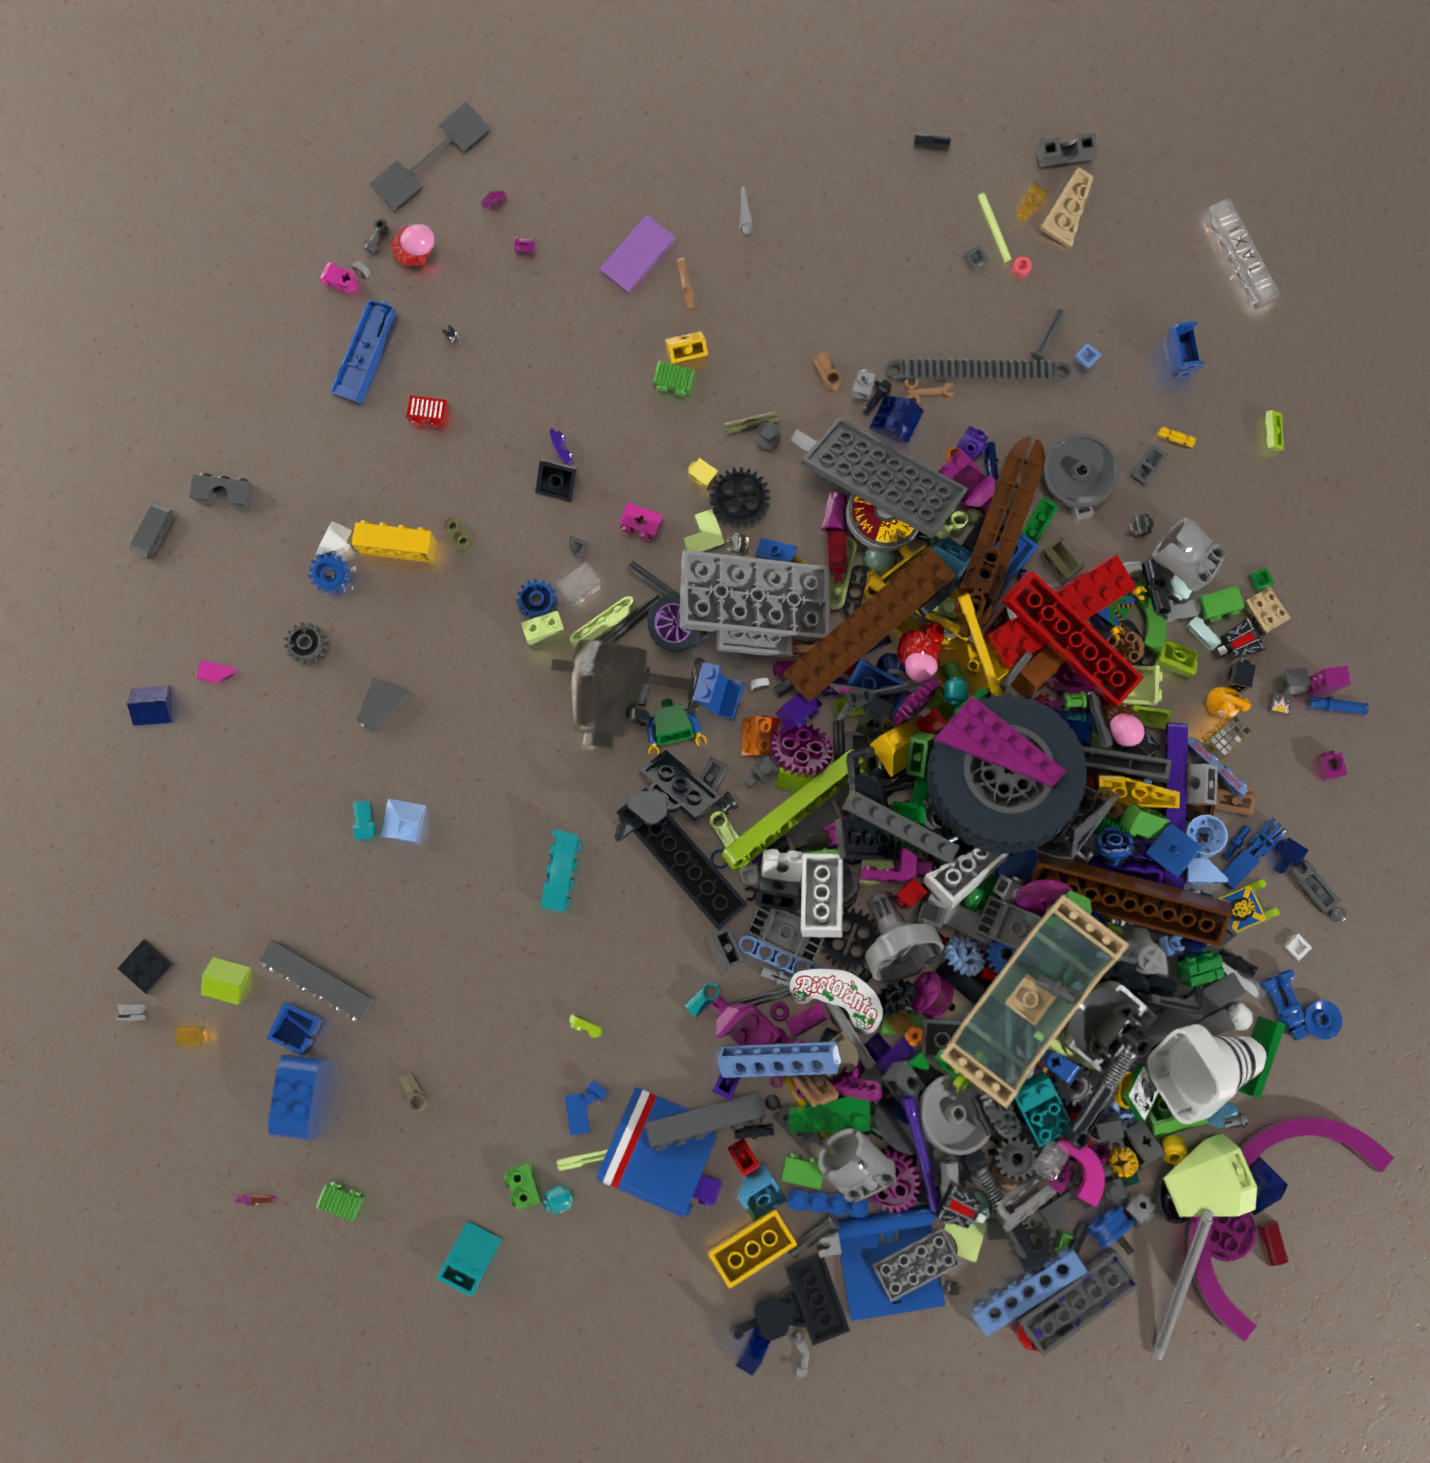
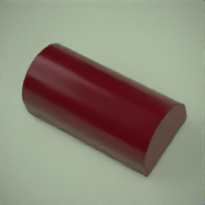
M1273 1221L1258 1225L1257 1228L1268 1265L1279 1266L1288 1263L1289 1260L1278 1222Z

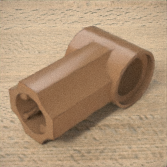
M822 352L813 358L812 362L824 381V387L828 391L833 392L840 387L841 373L836 370L827 352ZM835 378L837 381L832 383L828 379Z

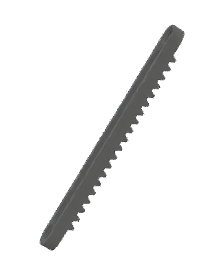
M907 358L891 360L885 368V375L890 380L908 379L909 381H915V378H917L919 381L1065 382L1072 374V367L1064 361H1022L1021 359L1017 361L1014 359L1010 361L1004 359L1001 361L999 359L925 360L922 358L918 360L915 358L911 360ZM895 365L899 367L900 372L892 374L889 368ZM1060 367L1065 368L1067 375L1060 376L1057 373V369Z

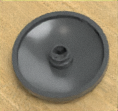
M1085 433L1071 434L1057 441L1046 455L1043 468L1044 482L1052 496L1064 505L1082 509L1094 507L1105 501L1116 488L1120 474L1119 462L1113 449L1099 437Z

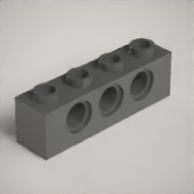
M907 1061L892 1063L881 1080L903 1109L902 1098L907 1095L914 1096L919 1119L920 1101L927 1087Z

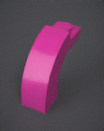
M1058 1140L1055 1147L1076 1159L1082 1169V1182L1074 1196L1096 1207L1101 1199L1105 1185L1104 1171L1099 1158L1088 1146L1076 1149L1068 1140Z

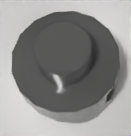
M770 422L759 425L755 434V441L758 446L764 449H775L780 442V429L777 425Z

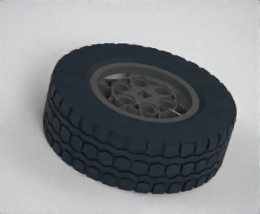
M996 695L990 696L988 699L982 698L978 701L1066 770L1053 787L1029 779L1028 776L1020 773L1011 772L1005 774L1004 771L1010 769L971 756L969 753L959 749L955 750L943 743L935 742L927 766V788L933 808L936 809L935 812L939 819L943 820L942 823L948 830H952L951 833L958 839H963L962 841L968 845H974V848L982 851L985 849L986 852L995 854L997 852L999 854H1010V852L1015 854L1035 849L1047 843L1063 829L1073 817L1082 801L1087 778L1085 777L1087 776L1086 765H1084L1086 760L1084 752H1082L1081 743L1077 740V735L1073 729L1069 728L1070 725L1064 718L1061 719L1057 712L1051 711L1050 707L1043 703L1039 704L1036 700L1025 699L1026 697L1017 695L1015 697L1013 695H1002L1001 697ZM984 774H991L993 780H987L984 777ZM1017 783H1024L1026 785V789H1020ZM998 787H1004L1007 790V794L1000 793Z

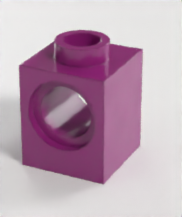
M1334 750L1322 753L1323 757L1317 758L1323 781L1348 775L1342 752L1335 754ZM1329 760L1334 762V770L1329 767Z

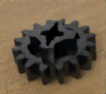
M903 979L900 982L894 981L892 985L887 984V988L881 989L882 993L877 994L883 1009V1015L886 1013L892 1015L893 1012L898 1014L901 1009L905 1011V1007L911 1006V1001H915V996L918 995L913 983H910L909 980L904 982Z

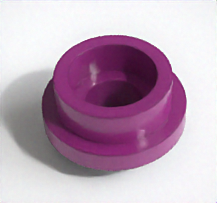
M783 1002L773 1004L770 1009L771 1017L778 1022L785 1021L790 1013L789 1007ZM778 1008L783 1009V1014L781 1016H778L776 1014V1010Z

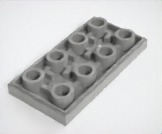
M943 1228L872 1264L891 1302L962 1265Z

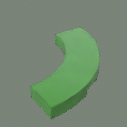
M1140 578L1135 582L1136 587L1142 586L1145 588L1147 586ZM1140 592L1139 595H1143L1144 600H1139L1136 596L1133 598H1135L1142 612L1145 613L1147 620L1146 633L1143 640L1144 646L1158 655L1166 638L1165 615L1156 616L1151 599L1144 592Z

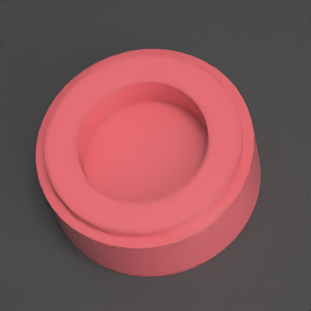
M1024 256L1017 257L1012 265L1013 272L1018 276L1027 275L1032 267L1031 261Z

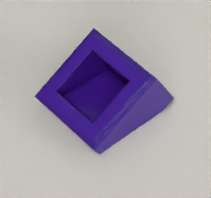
M878 1032L864 1043L865 1048L874 1061L890 1048L889 1044Z

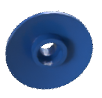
M1326 1000L1315 1001L1306 1010L1305 1025L1314 1037L1322 1040L1331 1039L1339 1033L1342 1027V1015L1337 1006L1332 1002ZM1319 1017L1322 1018L1321 1024L1319 1023Z

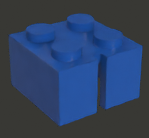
M284 1002L266 1039L281 1046H286L287 1049L301 1056L307 1055L314 1040L311 1036L317 1034L324 1019L290 1002Z

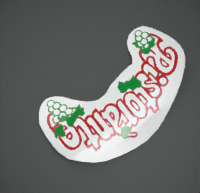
M810 969L797 972L791 979L790 996L794 1002L807 1004L816 998L832 1005L841 1006L847 1010L854 1029L860 1034L874 1032L882 1020L883 1009L878 996L864 981L852 973L834 969Z

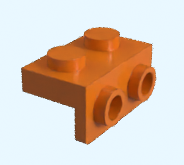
M760 716L743 718L741 726L742 756H770L771 718Z

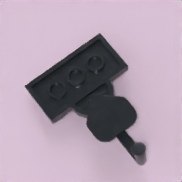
M869 746L849 752L846 761L850 791L858 792L880 803L882 790L879 779L875 776L860 775L859 758L865 756L872 758L875 755V748ZM849 813V819L840 818L835 820L839 859L892 862L899 860L897 837Z
M665 750L639 770V775L651 785L648 791H638L628 799L627 807L636 817L631 821H628L625 817L618 818L615 840L620 842L643 823L656 825L667 814L675 813L679 810L695 822L717 805L722 797Z
M1101 950L1097 951L1092 969L1093 973L1109 955ZM1121 955L1097 982V984L1106 981L1120 983L1141 1002L1148 1005L1199 1015L1203 1011V986L1197 985L1193 987L1192 991L1195 993L1194 1001L1175 998L1178 986L1177 980L1162 974H1154L1145 978L1143 975L1135 972L1137 958Z
M818 1254L786 1266L785 1270L791 1287L784 1291L780 1300L771 1296L758 1301L753 1309L755 1318L729 1328V1334L736 1340H741L744 1332L759 1327L762 1337L768 1341H773L785 1336L790 1325L798 1328L806 1326L813 1346L850 1331L824 1257H819Z

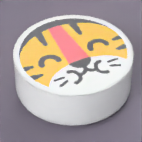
M763 677L751 681V690L760 691L770 686L769 679Z

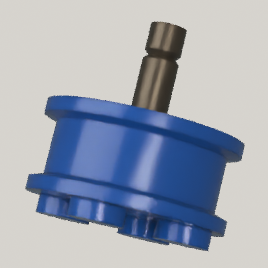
M1115 1203L1106 1210L1107 1213L1104 1216L1099 1214L1091 1221L1092 1224L1088 1226L1087 1232L1089 1235L1093 1234L1098 1240V1247L1100 1249L1107 1247L1117 1240L1129 1256L1135 1250L1129 1245L1123 1234L1134 1225L1135 1221L1125 1215L1122 1205L1118 1206Z

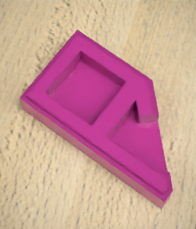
M201 660L196 678L216 684L231 674H235L237 670Z

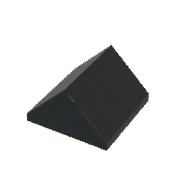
M540 459L535 493L572 502L579 477L578 469Z

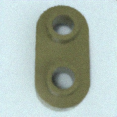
M452 517L447 519L444 523L445 533L458 551L462 553L469 552L474 546L471 535L458 518ZM456 524V528L450 529V525ZM462 539L467 540L466 544L463 545L460 544V541Z

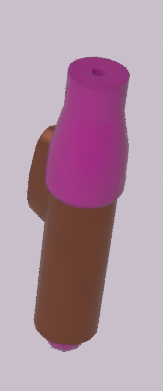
M272 1195L236 1196L235 1198L236 1203H243L246 1206H256L258 1203H272L275 1201V1197Z

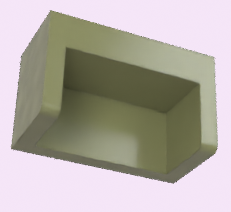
M1059 537L1041 552V555L1065 583L1082 570L1085 565L1084 563L1078 564L1061 543L1063 538Z

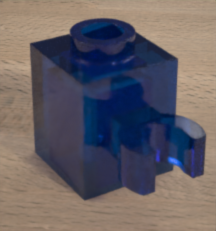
M1290 837L1283 840L1280 839L1274 847L1276 851L1273 855L1281 860L1274 870L1279 874H1284L1289 865L1291 867H1298L1309 850Z

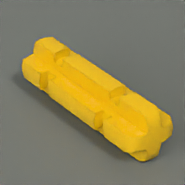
M1161 427L1159 431V437L1168 438V440L1182 445L1184 443L1185 446L1190 448L1196 442L1195 437L1186 436V434L1175 430L1170 431L1166 427Z

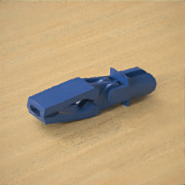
M1272 817L1259 832H1256V835L1248 842L1250 844L1248 848H1242L1221 871L1228 878V882L1225 884L1231 890L1235 889L1259 864L1258 858L1261 855L1265 856L1287 831L1286 828H1283L1275 835L1282 826L1278 822L1264 834L1275 823V818Z

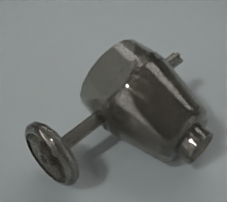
M579 640L572 661L552 659L551 670L570 673L572 723L576 731L584 733L582 744L613 748L614 738H622L627 735L632 723L629 720V711L632 708L637 709L645 684L688 690L687 710L690 714H696L700 704L692 699L702 663H705V660L701 657L694 660L690 679L647 673V651L644 649L603 641Z

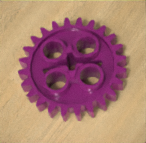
M933 678L926 685L919 687L897 709V713L890 723L897 727L913 719L928 705L927 703L935 696L934 693L941 684Z
M805 723L801 728L797 729L795 727L791 731L782 726L781 731L777 730L776 735L773 736L770 748L772 749L771 755H774L773 761H778L777 767L784 766L783 772L790 770L791 776L796 772L799 778L801 774L808 778L809 773L815 777L817 772L821 773L823 768L826 769L828 764L831 763L833 744H829L830 738H825L826 732L819 733L820 727L813 729V724L807 727Z
M882 1148L880 1151L888 1159L894 1161L895 1166L900 1172L895 1170V1182L885 1188L888 1195L881 1190L871 1195L869 1202L876 1201V1208L882 1205V1211L889 1208L890 1213H893L895 1209L900 1213L903 1209L906 1211L910 1206H913L920 1197L918 1193L922 1191L920 1185L923 1183V1180L918 1179V1177L922 1173L915 1171L918 1165L912 1166L913 1158L907 1160V1154L904 1153L901 1156L898 1150L893 1153L892 1148H889L887 1151ZM900 1185L903 1186L906 1191H903Z

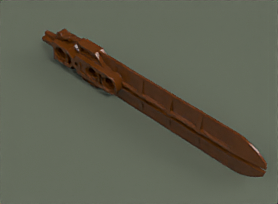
M1030 436L1018 441L1007 456L959 589V596H962L963 592H968L973 607L977 611L975 613L976 619L981 625H985L992 614L991 610L999 596L1044 468L1045 451L1041 441L1037 438L1029 459H1025L1032 440ZM1025 464L1026 468L1024 470L1020 484H1017L1016 482L1019 477L1022 465ZM1014 488H1016L1018 490L1015 495L1011 509L1007 508ZM1005 513H1009L1003 532L1000 533L999 530ZM998 537L1000 538L996 549L993 548V546L996 541V538ZM986 558H992L995 562H989ZM981 574L987 575L989 579L982 578ZM956 599L954 614L963 620L958 635H961L962 638H969L971 631L963 614L959 599ZM986 599H988L991 603L989 607L986 608L983 612V609L986 604Z

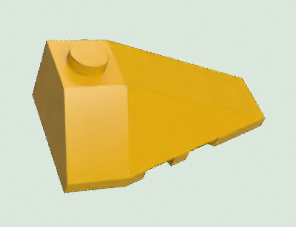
M922 715L893 728L870 744V746L875 748V754L886 768L890 777L907 767L909 740L912 735L920 731L915 723L923 718Z
M1099 775L1101 805H1112L1111 803L1116 801L1122 806H1129L1130 803L1143 807H1180V792L1122 775Z

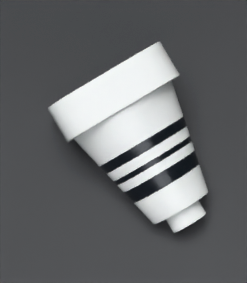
M1194 1024L1171 1032L1150 1053L1147 1060V1069L1151 1080L1174 1117L1183 1124H1192L1211 1117L1234 1096L1236 1090L1260 1074L1265 1066L1266 1052L1263 1046L1251 1037L1211 1036L1206 1028Z

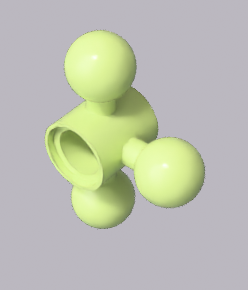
M970 508L966 513L953 511L949 516V525L943 524L936 533V536L940 539H946L950 533L954 536L962 535L967 522L975 523L980 519L979 510Z

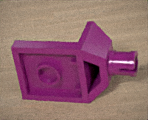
M960 449L938 472L968 488L967 494L959 503L960 506L981 507L987 513L992 496L994 495L995 479L993 476L986 477L964 450Z
M902 849L899 852L898 872H896V868H885L883 871L877 870V867L865 866V868L858 872V880L901 884L914 878L916 875H926L931 872L932 861L917 860V856L908 849Z
M719 995L714 1000L715 1003L712 1002L710 1004V1007L720 1016L716 1022V1037L718 1039L729 1035L739 1046L775 1044L783 1035L753 1003H735L731 1005L722 995Z

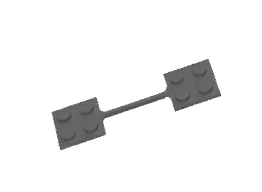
M467 102L439 124L448 135V138L413 168L407 170L397 160L370 183L393 210L422 187L413 177V173L449 142H454L464 152L491 129Z

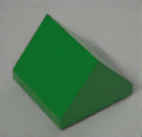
M922 1052L907 1061L912 1069L919 1071L929 1069V1065Z

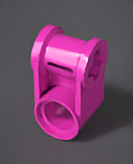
M327 262L319 280L327 286L335 287L348 293L354 292L358 287V282L354 278L353 273L350 270Z

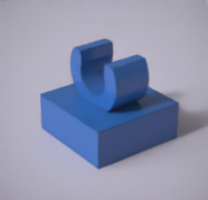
M593 1080L585 1089L588 1096L583 1101L588 1106L594 1100L599 1104L608 1093Z

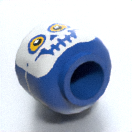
M885 653L877 661V668L896 678L901 677L906 671L905 666L899 662L898 654Z

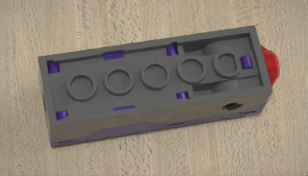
M1109 1247L1085 1265L1087 1273L1015 1318L1019 1323L1017 1338L1025 1349L1037 1351L1044 1357L1141 1285L1115 1249Z

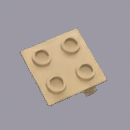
M1270 587L1244 602V609H1246L1249 615L1253 613L1250 618L1256 617L1253 623L1259 622L1256 626L1260 630L1259 632H1262L1264 635L1291 619Z

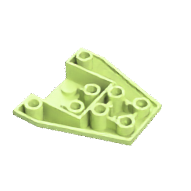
M1223 1133L1203 1140L1164 1177L1180 1217H1201L1206 1209L1214 1213L1213 1217L1240 1216L1255 1210L1257 1193L1255 1181L1241 1149Z

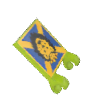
M1264 879L1255 881L1217 898L1231 903L1233 915L1229 925L1236 933L1280 914L1278 908H1272L1263 912L1254 891L1266 886Z

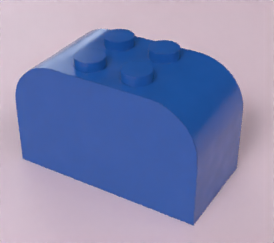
M291 1054L281 1056L276 1070L268 1119L269 1135L302 1140L315 1139L328 1059Z

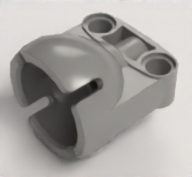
M1185 517L1169 530V533L1178 540V543L1174 544L1167 537H1163L1155 547L1152 556L1159 565L1171 570L1184 581L1190 590L1198 591L1214 578L1226 553L1220 544L1215 543L1204 534L1199 524L1193 519Z
M855 1129L839 1131L827 1141V1145L833 1150V1154L825 1148L820 1152L818 1164L822 1175L844 1194L845 1199L850 1202L865 1199L884 1190L895 1182L894 1161L888 1159L860 1131Z

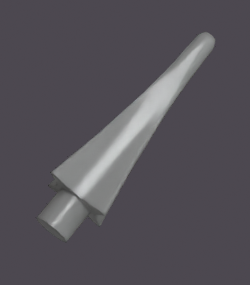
M742 187L740 230L743 229V234L748 235L750 234V229H753V222L747 203L746 189Z

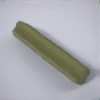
M774 411L727 422L724 424L725 433L729 434L758 427L766 422H778V413Z

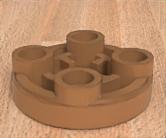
M1123 629L1125 634L1117 633L1120 637L1118 641L1114 639L1113 635H1110L1106 641L1131 665H1136L1142 659L1145 647L1139 634L1132 630Z

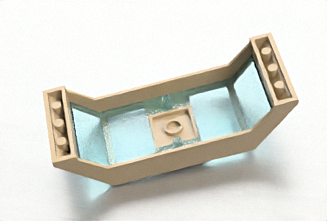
M1062 895L1031 930L972 1008L940 1057L1007 1108L1017 1095L1030 1071L1100 978L1120 958L1129 944ZM1040 974L1055 982L1060 981L1062 985L1078 991L1073 1003L1057 995L1054 997L1051 992L1035 986Z

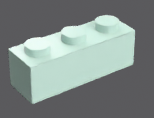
M1196 616L1186 627L1211 652L1222 642L1221 638L1214 634L1208 625L1206 626L1203 623L1202 618Z

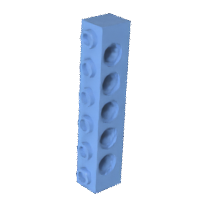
M836 1042L722 1046L717 1058L722 1078L831 1075L838 1073L841 1062Z
M1073 1247L1070 1249L1064 1248L1055 1259L1051 1260L1049 1258L1045 1260L1041 1268L1036 1271L1033 1269L1024 1275L1025 1278L1019 1282L1017 1280L1011 1282L1007 1286L1008 1289L1003 1292L997 1291L990 1297L991 1300L986 1303L984 1301L980 1302L974 1307L973 1317L986 1337L1088 1272ZM1060 1264L1068 1267L1064 1273H1060L1056 1269ZM1043 1275H1048L1051 1280L1045 1284L1040 1281V1278ZM1024 1287H1033V1293L1025 1294L1023 1292ZM1009 1297H1015L1017 1303L1009 1305L1006 1300ZM996 1307L1001 1312L999 1315L994 1316L990 1314V1309Z

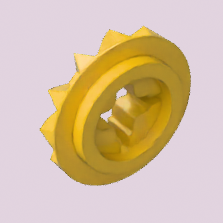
M1116 1146L1113 1150L1109 1151L1107 1166L1111 1167L1112 1173L1118 1174L1119 1177L1128 1178L1136 1172L1138 1159L1131 1149L1125 1146L1124 1148ZM1120 1159L1128 1161L1124 1165L1117 1163Z

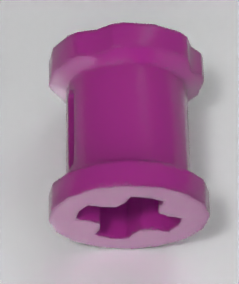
M516 236L514 243L515 253L530 252V254H534L535 238L521 239L519 236Z

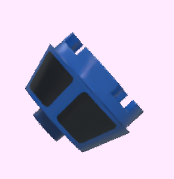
M1111 826L1104 828L1103 832L1097 835L1094 840L1098 857L1108 865L1116 866L1122 864L1134 849L1130 833L1126 834L1120 831L1119 827Z

